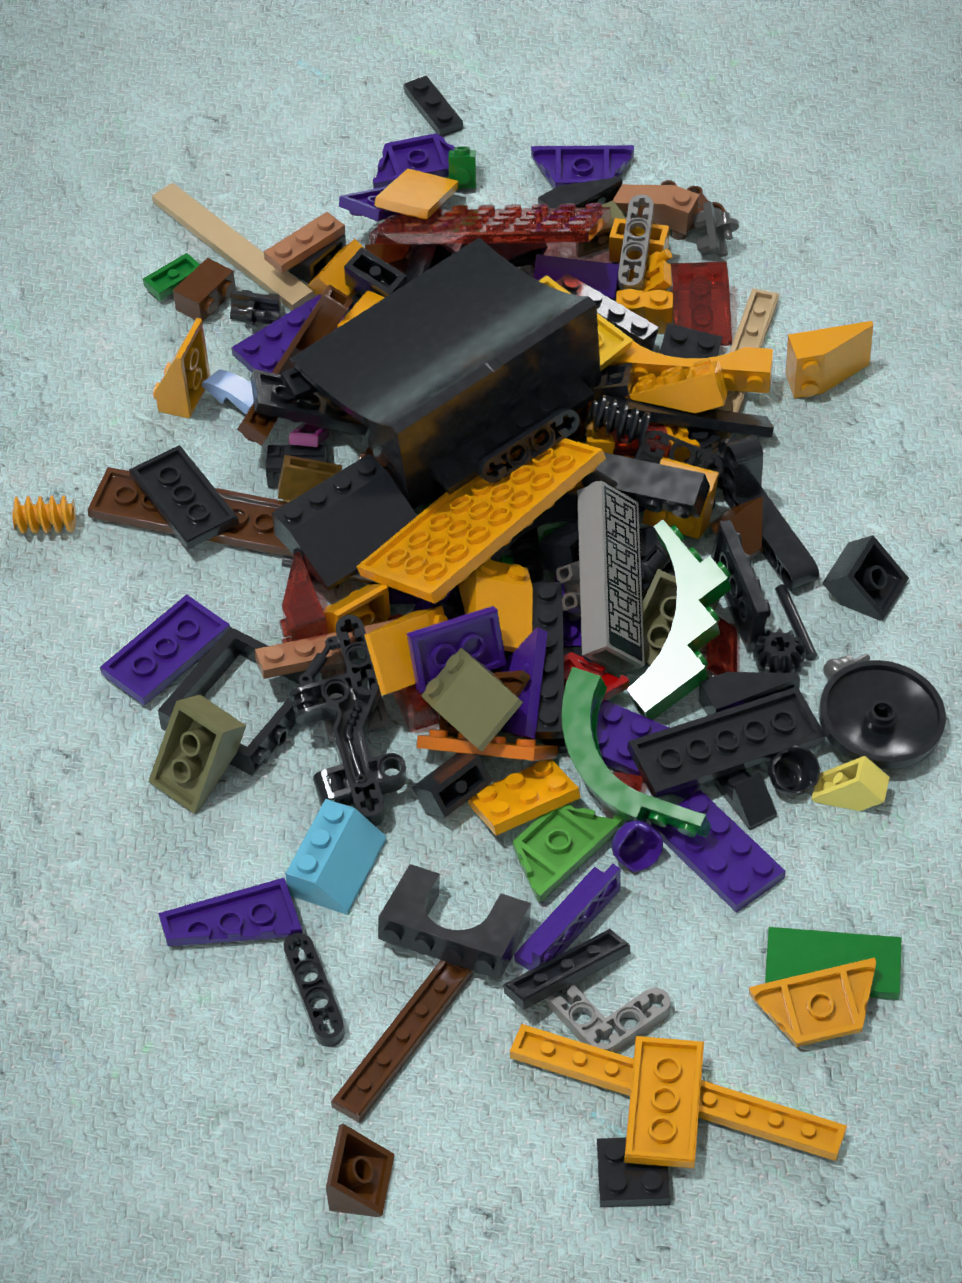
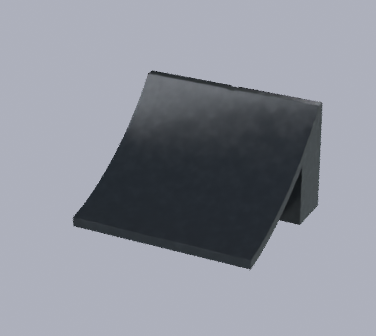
M479 237L291 358V362L329 400L369 427L375 460L389 473L413 508L435 493L432 475L450 495L479 476L475 469L476 462L487 451L556 407L566 406L576 412L594 400V392L591 389L601 384L597 306L590 296L565 293L532 278L500 256ZM545 429L539 430L535 434L534 439L544 433ZM514 446L510 451V455L520 449L521 446ZM490 463L489 467L491 468L494 463Z

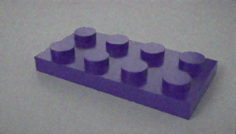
M319 294L231 347L232 355L250 372H253V369L271 373L322 295Z
M186 594L100 666L101 675L145 706L205 655L230 628V624Z
M604 700L598 715L597 734L600 752L605 765L644 781L627 749L628 741L670 727ZM701 784L672 794L686 799L694 794Z
M700 789L679 803L678 806L706 815L711 824L707 838L698 834L695 837H690L679 832L677 827L668 824L666 827H660L651 823V826L662 836L663 842L736 913L785 878L786 870Z

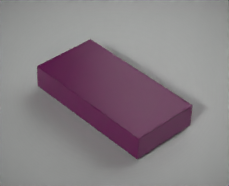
M302 423L289 434V444L318 447L329 437V428H319L316 425Z

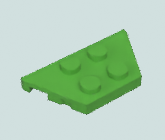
M566 804L541 815L514 839L513 850L536 900L541 903L613 837L616 831L624 825V818L618 815H614L613 819L595 815V810L577 809Z

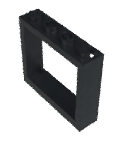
M230 627L158 709L161 729L166 731L176 701L196 695L204 697L239 655L257 663L255 649L267 647L268 645ZM306 670L281 676L299 684V677ZM319 672L314 682L322 680L321 672ZM288 698L247 747L240 744L230 765L253 776L263 763L266 764L274 749L278 745H282L289 731L295 724H299L295 720L297 713L294 712L292 707L294 702H291Z

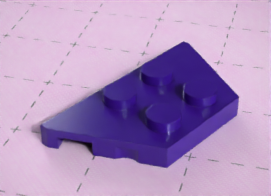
M437 133L385 143L382 151L383 157L379 160L376 178H373V189L389 186L406 169L441 177L449 176L448 156L449 151L454 150L455 146L448 144Z
M634 145L531 146V157L552 187L556 188L560 185L619 177L634 157Z
M540 628L534 629L506 659V666L500 667L495 671L497 673L523 670L531 675L530 680L518 697L523 703L501 728L500 732L533 740L536 733L548 633Z

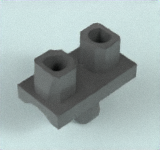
M711 201L703 203L704 210L692 215L695 229L698 231L707 229L708 234L697 238V250L703 255L716 253L719 257L727 256L726 240L733 238L732 232L739 228V221L735 218H730L729 212H722L721 209L714 208Z

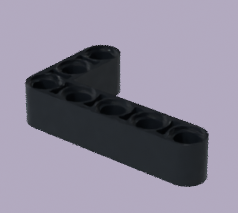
M752 434L724 446L723 496L730 509L763 496V551L761 553L783 584L787 586V589L792 591L819 580V569L811 554L762 488L763 449L758 438Z

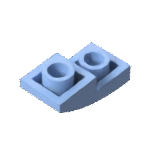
M219 369L201 384L221 404L229 399L244 414H246L253 403L251 383L231 372Z

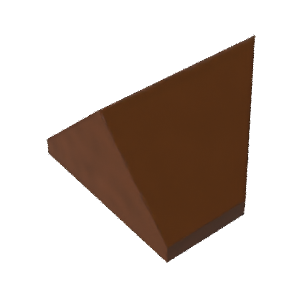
M763 496L731 508L709 524L715 534H717L719 522L731 520L735 531L741 535L744 553L748 554L750 559L763 551Z

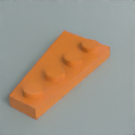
M429 729V735H418L417 748L532 761L556 759L558 746L535 744L536 740L518 738L516 742L506 741L504 736H495L486 748L480 751L460 732H458V737L448 736L447 730Z

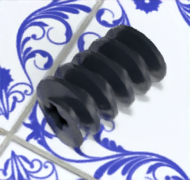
M602 394L596 401L594 398L583 427L587 428L591 422H594L595 432H598L605 426V436L609 437L615 430L617 431L616 440L620 441L626 434L628 435V445H631L638 439L640 447L650 423V413L645 412L639 418V409L635 407L628 414V404L624 403L617 409V400L612 399L606 405V396Z

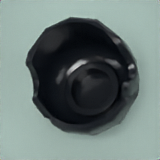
M797 745L780 751L771 759L768 766V775L772 785L782 795L794 797L804 794L816 786L821 771L817 757L808 748Z

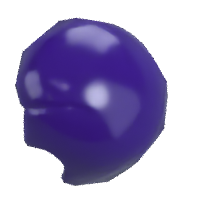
M632 820L616 831L611 842L612 853L620 864L632 872H639L648 869L657 862L663 851V839L651 825L644 821Z

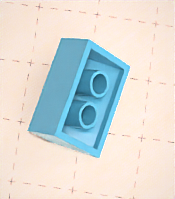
M325 799L285 873L290 896L348 915L387 840L386 836L355 808Z

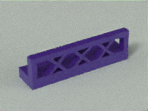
M613 863L605 872L594 867L514 954L515 962L530 971L564 953L620 891L621 868Z

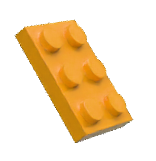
M547 759L486 786L470 798L468 804L497 836L580 799L581 796L579 787L552 759Z

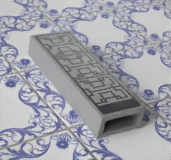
M596 481L587 487L577 490L582 655L622 675L645 666L638 502L603 481Z

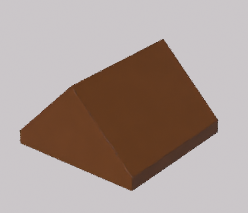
M344 1123L338 1127L326 1183L329 1211L380 1217L383 1215L395 1154Z

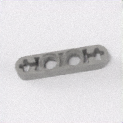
M647 195L634 196L628 205L618 271V281L621 290H640L644 284L654 218L653 200ZM640 206H645V208L643 209V218H638V210ZM636 227L643 228L646 231L642 236H633L630 233ZM631 251H639L642 256L637 260H631L627 257V254ZM630 269L634 270L635 278H633L632 282H627Z

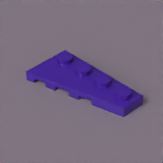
M285 878L158 913L167 946L287 938L294 933H303Z

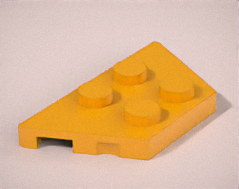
M871 958L749 987V994L796 1047L859 1033L863 1029L876 960Z

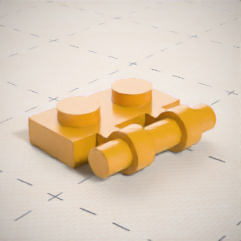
M669 249L655 252L649 256L646 264L644 284L640 291H666L672 286L671 265L666 262L672 258V253ZM630 269L627 282H632L633 278H635L634 270Z

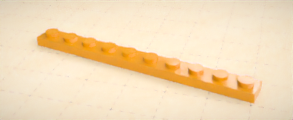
M521 1024L510 1049L511 1059L630 1096L633 1058ZM701 1080L698 1118L833 1161L837 1160L846 1134L847 1125Z

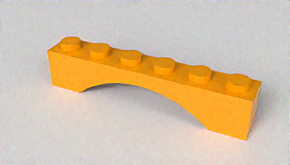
M633 341L631 348L609 365L632 363L634 371L632 383L639 382L638 378L644 375L655 374V377L662 376L670 368L682 366L684 370L694 367L693 363L707 358L666 356L644 348ZM743 347L728 354L709 357L711 362L719 360L728 391L770 393L773 349Z

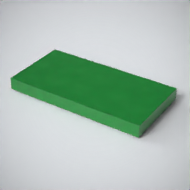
M769 927L765 983L875 958L876 966L869 997L899 1000L902 937Z

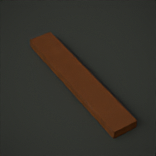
M440 960L331 1100L332 1108L360 1123L471 979L473 970Z

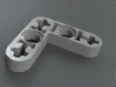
M574 984L559 991L561 995L567 993V1001L571 1005L568 1009L567 1002L563 997L555 998L554 994L546 998L549 1008L580 1042L614 1053L619 1052L635 1041L636 1036H642L669 1016L671 1007L669 994L660 988H650L606 1018ZM650 1002H653L654 1004H659L661 1002V1008H658L657 1006H652L651 1008H649ZM579 1012H584L591 1016V1020L586 1024H579L573 1020V1016ZM626 1017H633L639 1024L633 1029H627L621 1026L620 1021ZM600 1037L602 1040L609 1038V1044L606 1045L604 1042L597 1044V1038Z

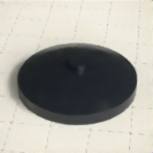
M861 661L842 668L826 683L819 703L820 725L829 742L849 759L855 760L866 756L880 769L905 768L926 759L940 743L946 724L944 703L936 688L913 669L889 661Z

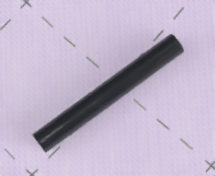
M785 584L778 585L775 588L776 594L795 636L802 637L803 646H805L806 660H813L817 657V652Z

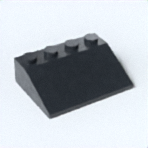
M369 453L272 512L275 536L329 591L358 573L359 571L356 566L416 518L417 514L389 473Z

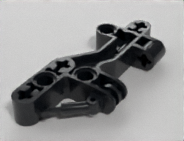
M345 615L336 623V636L326 639L325 648L321 653L316 654L304 674L299 677V687L289 693V699L291 702H294L292 707L294 712L297 713L295 715L297 723L306 724L325 719L335 720L333 726L334 745L340 765L321 770L313 776L320 805L322 806L325 799L334 800V802L346 806L353 805V808L377 827L384 819V800L382 795L395 792L406 783V762L403 757L396 753H387L372 758L370 756L365 734L380 701L381 692L364 635L366 632L364 625L357 616ZM348 633L355 637V642L350 644ZM338 648L345 674L314 682L328 660L326 656L329 651ZM356 658L365 660L362 664H353L351 661ZM366 679L368 691H365V688L362 687V680ZM335 693L343 695V697L339 700H333L329 698L332 694ZM318 698L323 699L322 704H319ZM393 768L400 771L395 776H389L384 773L386 770ZM365 799H370V805L374 811H368L367 807H365Z

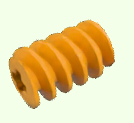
M50 495L48 504L44 503L42 496H38L36 504H33L30 496H27L25 504L21 505L18 496H15L12 510L14 530L16 531L18 527L19 531L25 534L30 526L33 533H38L42 526L43 531L49 533L52 526H54L55 531L60 533L65 525L68 532H73L76 526L75 501L72 499V503H68L66 496L62 495L60 504H56L54 496Z

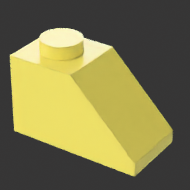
M866 756L821 772L819 781L814 786L811 799L815 803L862 811L884 803L890 777Z

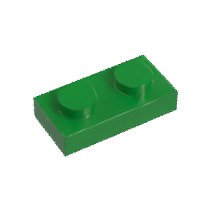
M185 253L144 277V287L161 301L173 294V289L200 264L188 253Z

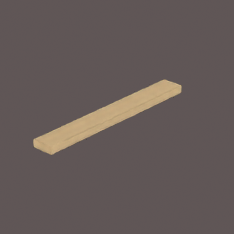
M174 183L169 184L152 195L155 205L268 293L279 294L281 296V303L291 311L314 298L313 290L288 271L284 273L279 272L264 260V253Z
M752 288L729 353L743 347H763L779 302V293ZM728 391L724 406L713 409L740 413L747 392ZM712 430L720 437V442L723 439H730L732 433ZM718 448L712 450L711 453H715Z

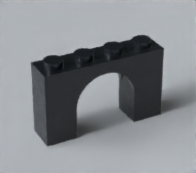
M409 864L378 917V939L448 962L452 965L476 971L482 975L501 979L530 926L531 903L500 893L489 915L481 924L465 930L447 929L437 925L428 917L429 912L439 897L440 873Z

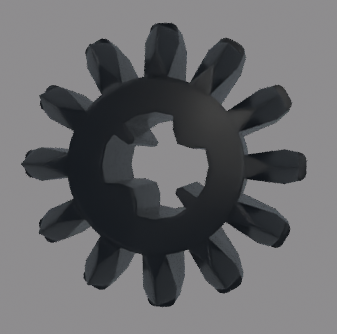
M779 627L775 633L767 629L765 636H758L755 648L753 649V658L756 661L758 671L765 670V673H794L795 671H801L804 659L806 658L805 646H803L802 637H794L793 630L784 633Z

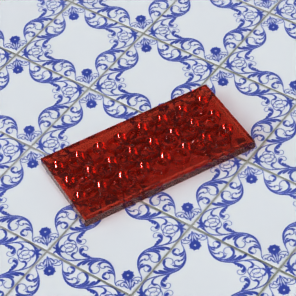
M570 203L561 204L559 208H548V204L532 205V208H522L520 204L506 205L505 209H495V205H480L478 209H468L467 205L452 206V209H442V206H440L426 220L400 213L385 218V221L378 224L369 233L370 244L471 243L480 237L485 243L590 242L611 219V207H602L601 203L587 204L586 208H575V204Z

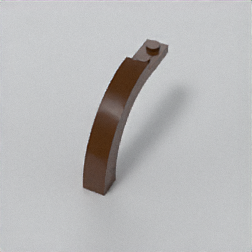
M329 284L271 373L281 375L282 372L294 368L291 358L334 331L353 299ZM253 402L237 430L247 440L262 446L279 417H268L256 413Z

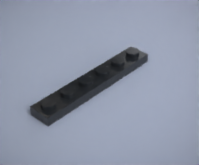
M561 582L532 583V632L536 628L548 632L535 739L564 738L562 729L564 637L561 601L563 598V585Z

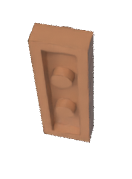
M325 212L265 250L264 260L279 272L284 273L346 233L345 225L330 213Z

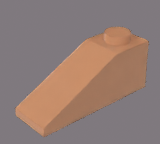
M622 184L613 199L621 211L628 212L629 202L634 196L647 195L653 200L654 204L653 223L666 225L671 230L687 234L693 223L692 215L696 214L698 210L700 194L676 185ZM640 206L638 210V217L643 218L642 215L645 206Z

